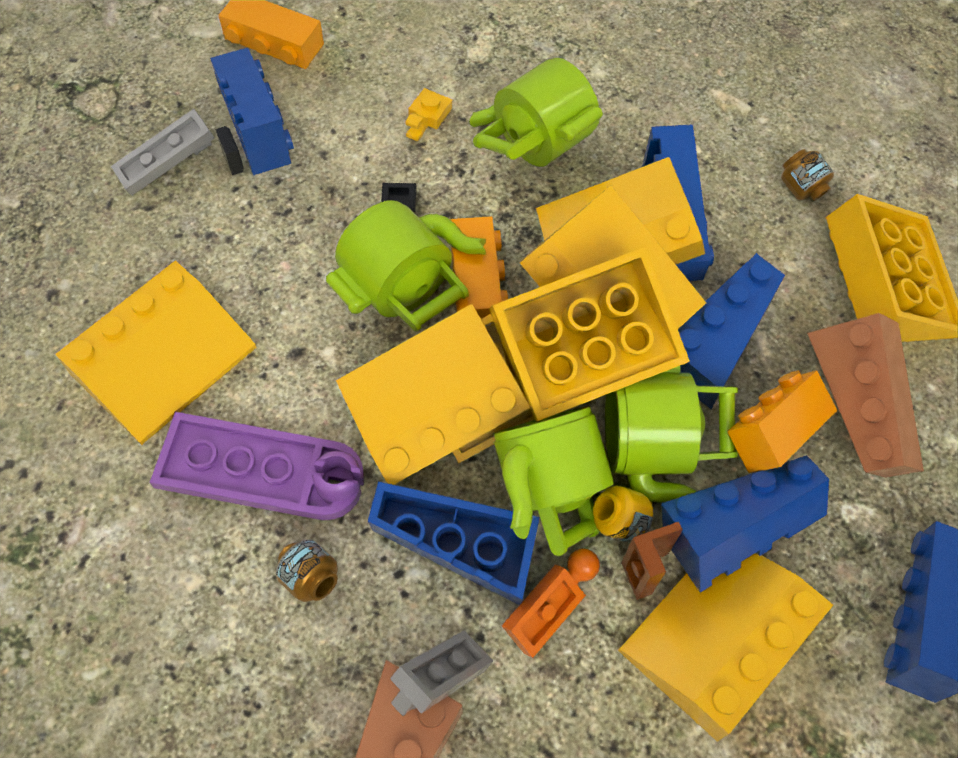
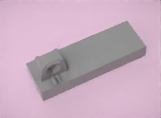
M192 109L113 164L111 168L125 190L133 196L191 154L198 155L208 146H211V140L215 137L196 110Z
M464 630L397 669L390 679L400 691L391 704L402 716L416 708L422 714L434 704L445 699L484 673L493 660Z

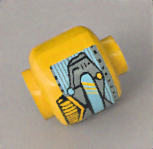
M618 485L612 486L603 491L596 499L593 506L594 522L596 528L604 536L630 543L633 537L647 533L651 528L653 507L650 500L643 493Z

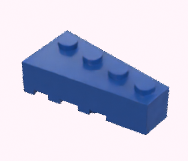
M693 124L651 127L642 167L670 157L694 215L705 250L704 255L679 263L676 266L689 281L704 280L708 267L713 265L714 252L712 245L708 243L707 220L704 213Z
M757 253L706 300V304L678 329L690 362L680 365V372H689L698 386H725L773 300L785 274ZM698 392V397L703 404L712 410L719 397V393Z
M806 455L785 462L778 468L758 471L661 503L663 527L679 522L683 529L671 551L701 593L712 586V579L720 574L725 573L727 576L740 569L741 562L755 553L759 556L771 550L772 543L782 536L790 538L826 516L829 478Z
M378 481L368 518L372 531L518 605L522 603L540 517L533 516L528 537L520 539L513 529H510L513 511Z
M938 521L934 522L923 532L919 531L913 539L911 545V553L915 555L913 567L907 570L902 583V590L907 591L904 605L899 606L893 621V627L898 629L895 643L889 646L884 659V667L888 668L885 683L934 703L958 694V529Z

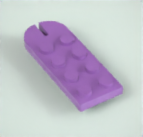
M175 412L150 484L155 489L312 519L332 520L347 514L359 501L361 496L360 485H364V471L357 453L341 442ZM329 479H330V480L340 481L341 483H339V484H330V483H328V482H329Z

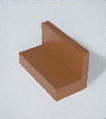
M679 522L632 538L621 564L637 600L652 595L666 573L660 557L669 554L683 531Z

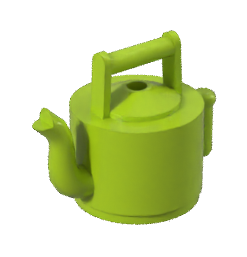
M552 58L545 60L499 90L495 96L494 105L487 109L473 112L469 122L472 127L492 123L474 137L473 144L475 147L485 148L506 155L511 160L521 156L525 161L534 166L544 167L590 136L597 128L603 112L599 107L592 86L583 73L565 59ZM503 134L506 140H502L497 137Z
M398 201L380 202L363 211L345 229L335 251V259L339 268L326 276V282L344 301L352 314H358L369 305H372L384 317L399 316L417 332L422 328L421 325L459 299H465L469 296L466 286L450 269L452 262L451 251L437 236L443 238L448 244L461 252L481 255L486 254L483 247L486 239L467 237L455 223L445 216L427 214L418 218L409 207ZM444 279L449 282L452 287L412 314L410 313V311L425 302L439 288Z
M677 366L606 394L605 441L611 472L627 475L630 488L643 493L650 502L663 503L697 492L695 489L684 484L655 481L652 475L692 474L699 460L738 457V452L735 450V446L727 432L735 425V393H738V387L698 386L689 372H680V366ZM698 392L719 393V451L700 452V443L705 430V417L699 404Z
M590 406L561 412L540 421L532 420L493 433L495 438L494 445L504 483L513 508L510 529H513L517 537L520 539L528 537L533 519L532 510L538 511L550 550L556 556L565 554L569 547L581 540L598 535L599 530L596 528L593 516L594 503L592 496L612 486L614 480L596 417L592 413ZM578 508L581 522L563 532L557 514Z

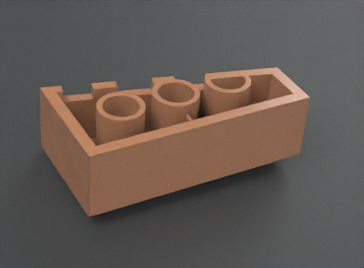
M877 313L807 333L865 473L887 478L924 471L899 323Z
M386 660L355 758H438L462 716L463 705L450 697H446L422 714L416 708L402 716L391 704L400 689L390 678L399 667Z

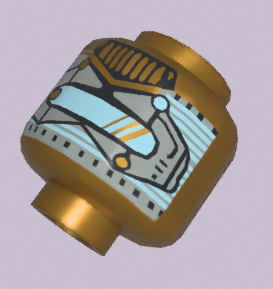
M802 149L783 164L785 170L781 178L796 199L805 200L811 197L813 201H816L831 189L828 183L832 180L834 172L818 151L807 152L805 149Z
M302 540L297 543H291L279 554V562L276 568L277 580L296 599L302 602L319 601L329 595L336 586L338 580L337 561L315 541Z

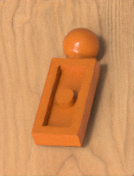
M581 548L572 552L567 561L568 571L566 568L555 564L503 623V629L524 654L534 658L586 596L578 584L580 581L592 580L599 572L600 562L593 551Z

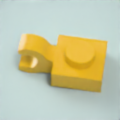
M424 88L408 108V118L405 123L407 126H410V129L407 131L406 137L419 141L428 126L437 130L452 110V99Z

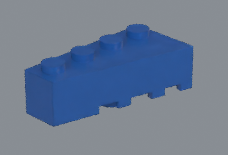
M248 47L210 58L217 83L252 174H260L291 164L288 150L294 149L288 129H283V118L278 105H274V97L268 82L264 83L263 81L265 76L259 59L253 60Z

